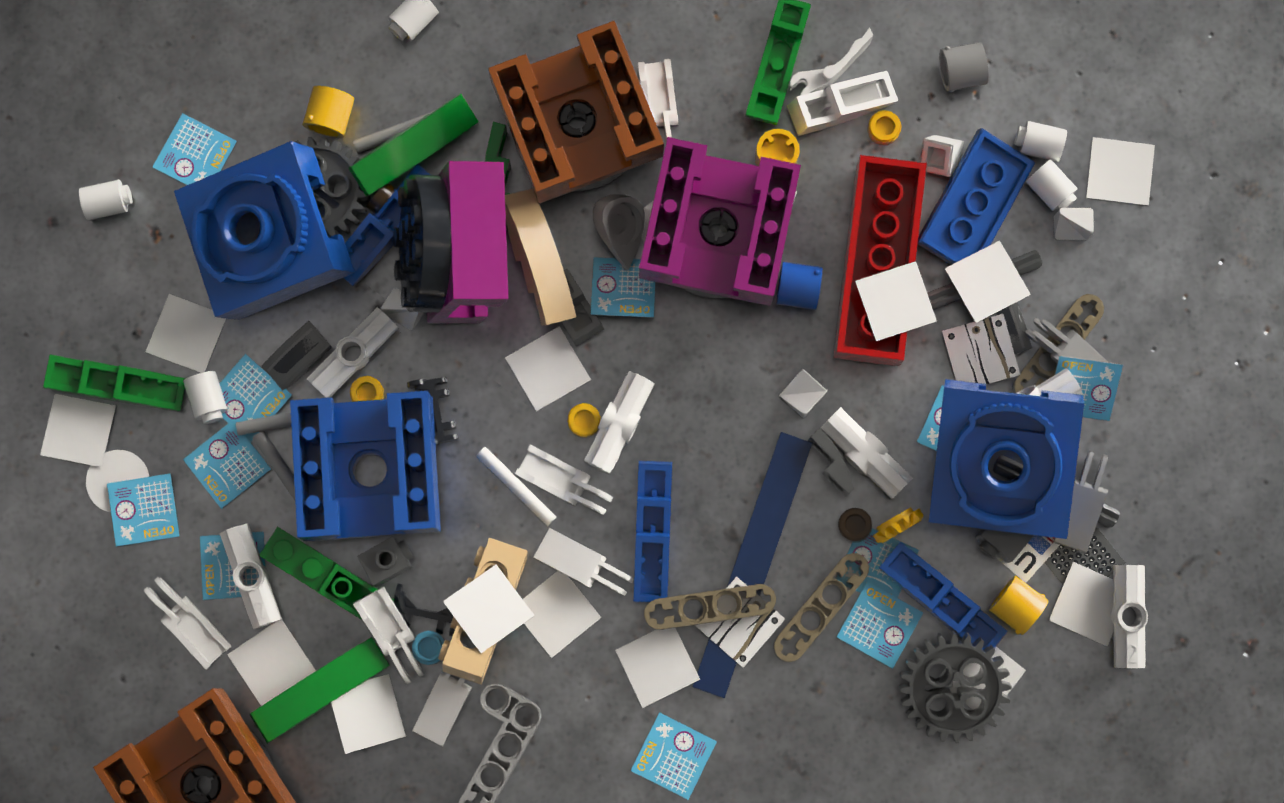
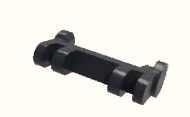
M447 378L418 379L407 382L408 389L415 388V391H428L433 397L436 446L440 443L458 440V434L445 436L444 431L455 429L456 423L455 421L442 423L438 398L450 396L449 389L436 390L435 388L436 385L447 383Z
M397 584L394 603L399 612L405 613L404 620L408 627H410L412 617L415 615L438 620L436 632L443 634L446 622L451 623L453 619L449 609L445 608L437 612L418 608L406 596V593L403 591V584ZM450 628L449 636H453L455 629Z

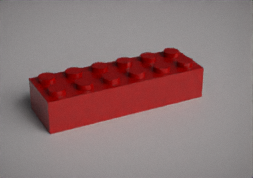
M860 155L856 165L833 358L891 366H900L904 361L907 331L876 341L855 281L916 261L927 163Z

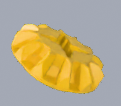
M910 507L877 526L878 532L873 535L876 542L884 543L919 523L924 516L921 509L913 511Z

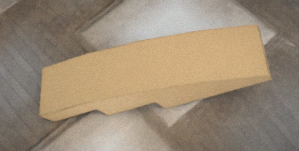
M533 189L505 195L506 223L515 261H521L528 293H534L541 326L576 318L563 266L546 218Z

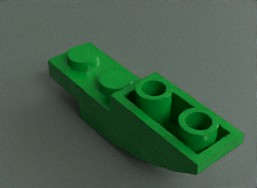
M278 526L259 554L260 557L361 620L362 618L353 603L378 590Z

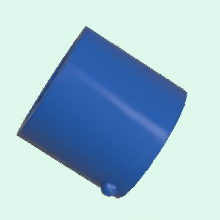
M782 262L776 305L816 310L823 268Z

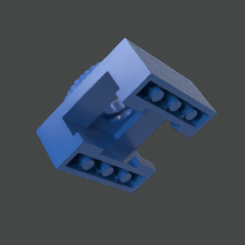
M290 141L174 191L215 317L240 320L355 273L343 236L340 234L331 237L327 236L313 194V190L325 186V182L312 147ZM252 212L259 219L260 233L254 242L244 245L237 238L236 227L242 215Z
M945 379L929 522L1067 539L1084 410L1083 395L1041 390L1040 396L986 390V384ZM1001 450H1011L1017 453L1023 462V469L1020 475L1010 481L996 479L990 473L988 467L989 460L993 454Z
M428 391L386 393L387 399L342 403H333L332 397L290 400L297 538L308 542L441 532L433 397ZM377 455L385 461L387 467L386 476L376 486L368 487L361 485L356 479L355 467L364 456Z

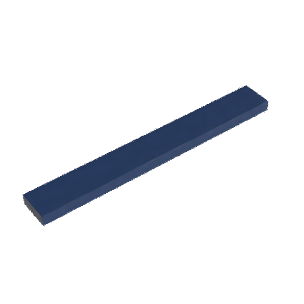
M783 432L780 433L727 587L736 577L747 586L765 583L812 442ZM762 590L756 591V594L760 596ZM710 638L697 671L700 680L694 682L692 687L725 698L737 662Z

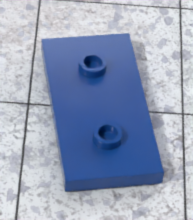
M983 128L978 129L919 234L918 245L950 265L990 246L1036 162Z

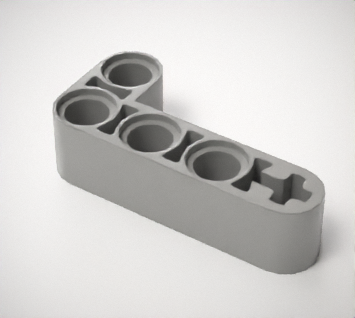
M491 684L481 692L480 704L482 708L504 723L461 796L459 803H466L467 800L472 802L476 799L480 791L473 790L475 784L482 791L493 794L491 799L487 795L483 796L480 803H495L541 722L542 713L539 706L504 685ZM494 689L501 690L505 695V704L500 709L491 708L487 702L488 694ZM523 706H528L535 712V720L530 726H522L517 721V712ZM506 736L513 737L518 743V750L513 756H506L500 751V741ZM487 767H495L499 770L501 779L498 785L488 786L484 783L482 774Z

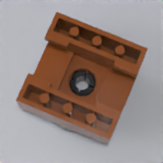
M615 20L577 34L580 46L532 64L529 63L527 55L524 54L488 68L492 86L539 204L572 191L590 190L604 186L629 169L663 157L664 142ZM581 117L586 120V124L582 127V132L580 128L576 129L569 125L571 119Z
M212 688L179 710L177 718L136 745L132 743L126 745L93 767L115 803H296L274 769L265 745L248 728L223 688ZM202 775L213 778L211 780V789L206 795L202 794L197 788V781Z

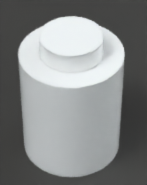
M405 0L388 17L391 22L388 28L401 41L405 38L412 41L435 18L439 11L430 0Z
M1027 121L1025 127H1018L1014 145L1020 146L1019 152L1022 154L1059 162L1065 146L1067 130Z
M1051 159L1026 181L1052 211L1057 207L1059 209L1067 208L1077 199L1073 193L1078 188Z
M120 180L79 188L80 204L87 220L128 212V205L133 203L129 186L122 185Z
M207 371L186 378L183 382L195 420H202L203 424H210L223 419L222 414L228 409L216 371Z

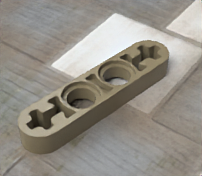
M1093 294L1082 295L1072 304L1055 328L1060 331L1061 328L1070 327L1085 340L1104 313L1102 301ZM1088 303H1091L1094 306L1092 312L1095 316L1088 315L1081 324L1069 319L1072 316L1076 320L1081 315L1083 308L1080 304L1086 306ZM1051 336L1046 338L1056 347L1060 344L1059 341ZM1041 346L1020 372V375L1014 380L1012 393L1021 391L1024 388L1020 384L1021 381L1027 383L1035 373L1047 380L1055 375L1057 366L1052 371H1046L1039 364L1041 354L1050 352ZM1032 367L1035 373L1030 372L1029 369ZM1038 379L1034 385H1040L1044 382L1043 379Z
M858 553L844 556L780 632L773 645L774 653L780 660L784 662L798 660L865 580L869 573V565L864 556ZM857 560L861 563L858 569L862 573L860 576L854 574L847 580L846 583L852 585L848 591L846 586L839 580L834 579L833 576L838 573L839 577L842 578L848 570L845 565L846 561L853 563ZM835 585L840 589L841 599L837 604H828L824 601L822 592L826 586ZM806 611H814L820 618V624L815 630H807L801 624V617ZM794 624L798 631L808 636L809 639L805 643L800 638L794 646L798 650L795 655L788 653L785 656L781 653L783 646L780 642L782 639L789 641L796 634L790 631Z
M756 584L659 598L647 604L644 610V617L650 627L656 630L761 616L768 614L774 608L776 596L769 586ZM762 590L765 596H770V602L765 603V609H759L757 604L747 605L749 612H741L742 600L739 592L745 591L746 599L756 597V591ZM723 595H731L737 602L736 610L729 615L721 613L717 608V601ZM689 600H697L703 606V613L697 619H689L684 615L683 607ZM679 601L678 613L682 620L681 622L674 623V615L665 617L663 624H658L656 619L650 618V613L655 611L656 605H662L663 610H672L671 602Z

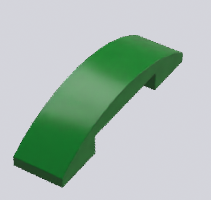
M778 0L745 117L773 125L778 124L811 4L798 0Z

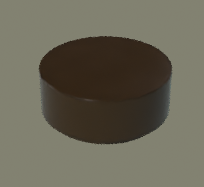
M390 183L381 187L366 207L373 213H378L395 192V187Z
M860 508L846 510L839 518V532L849 542L857 543L864 541L872 531L870 515Z

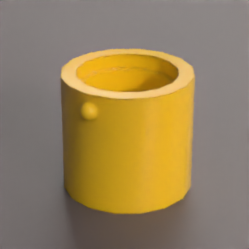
M320 85L313 86L302 124L303 127L321 135L343 138L354 103V97L335 88Z
M772 129L765 132L760 137L756 147L755 165L759 166L761 157L796 164L799 157V143L796 137L784 129Z
M1015 575L997 595L989 611L1013 628L1016 634L1024 635L1041 615L1048 604V600L1045 598V595L1038 593Z

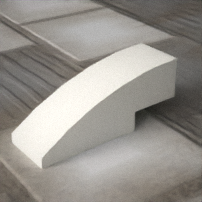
M884 71L831 84L825 90L797 96L787 105L797 135L801 136L875 112L895 104L898 99L888 72Z

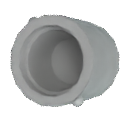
M981 42L955 47L946 46L940 50V70L946 91L954 92V90L986 85L988 83V63Z

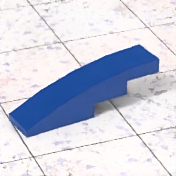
M417 164L405 179H408L410 175L431 174ZM404 181L400 184L399 187H404ZM399 187L394 189L395 192L380 211L373 214L369 213L345 242L355 273L343 278L352 286H355L394 245L393 231L395 227H399L401 207L398 205Z
M639 461L634 602H651L652 600L668 596L672 462Z
M901 541L880 565L879 569L946 627L951 631H955L956 635L961 639L966 632L970 634L972 644L981 637L984 641L982 648L984 650L990 645L995 648L1008 631L984 613L980 606L954 587L950 580Z

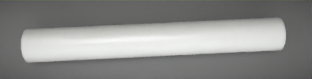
M486 447L476 455L547 527L557 518Z

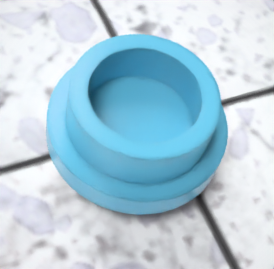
M421 632L412 643V653L415 659L425 665L438 663L440 661L438 659L445 640L437 632Z

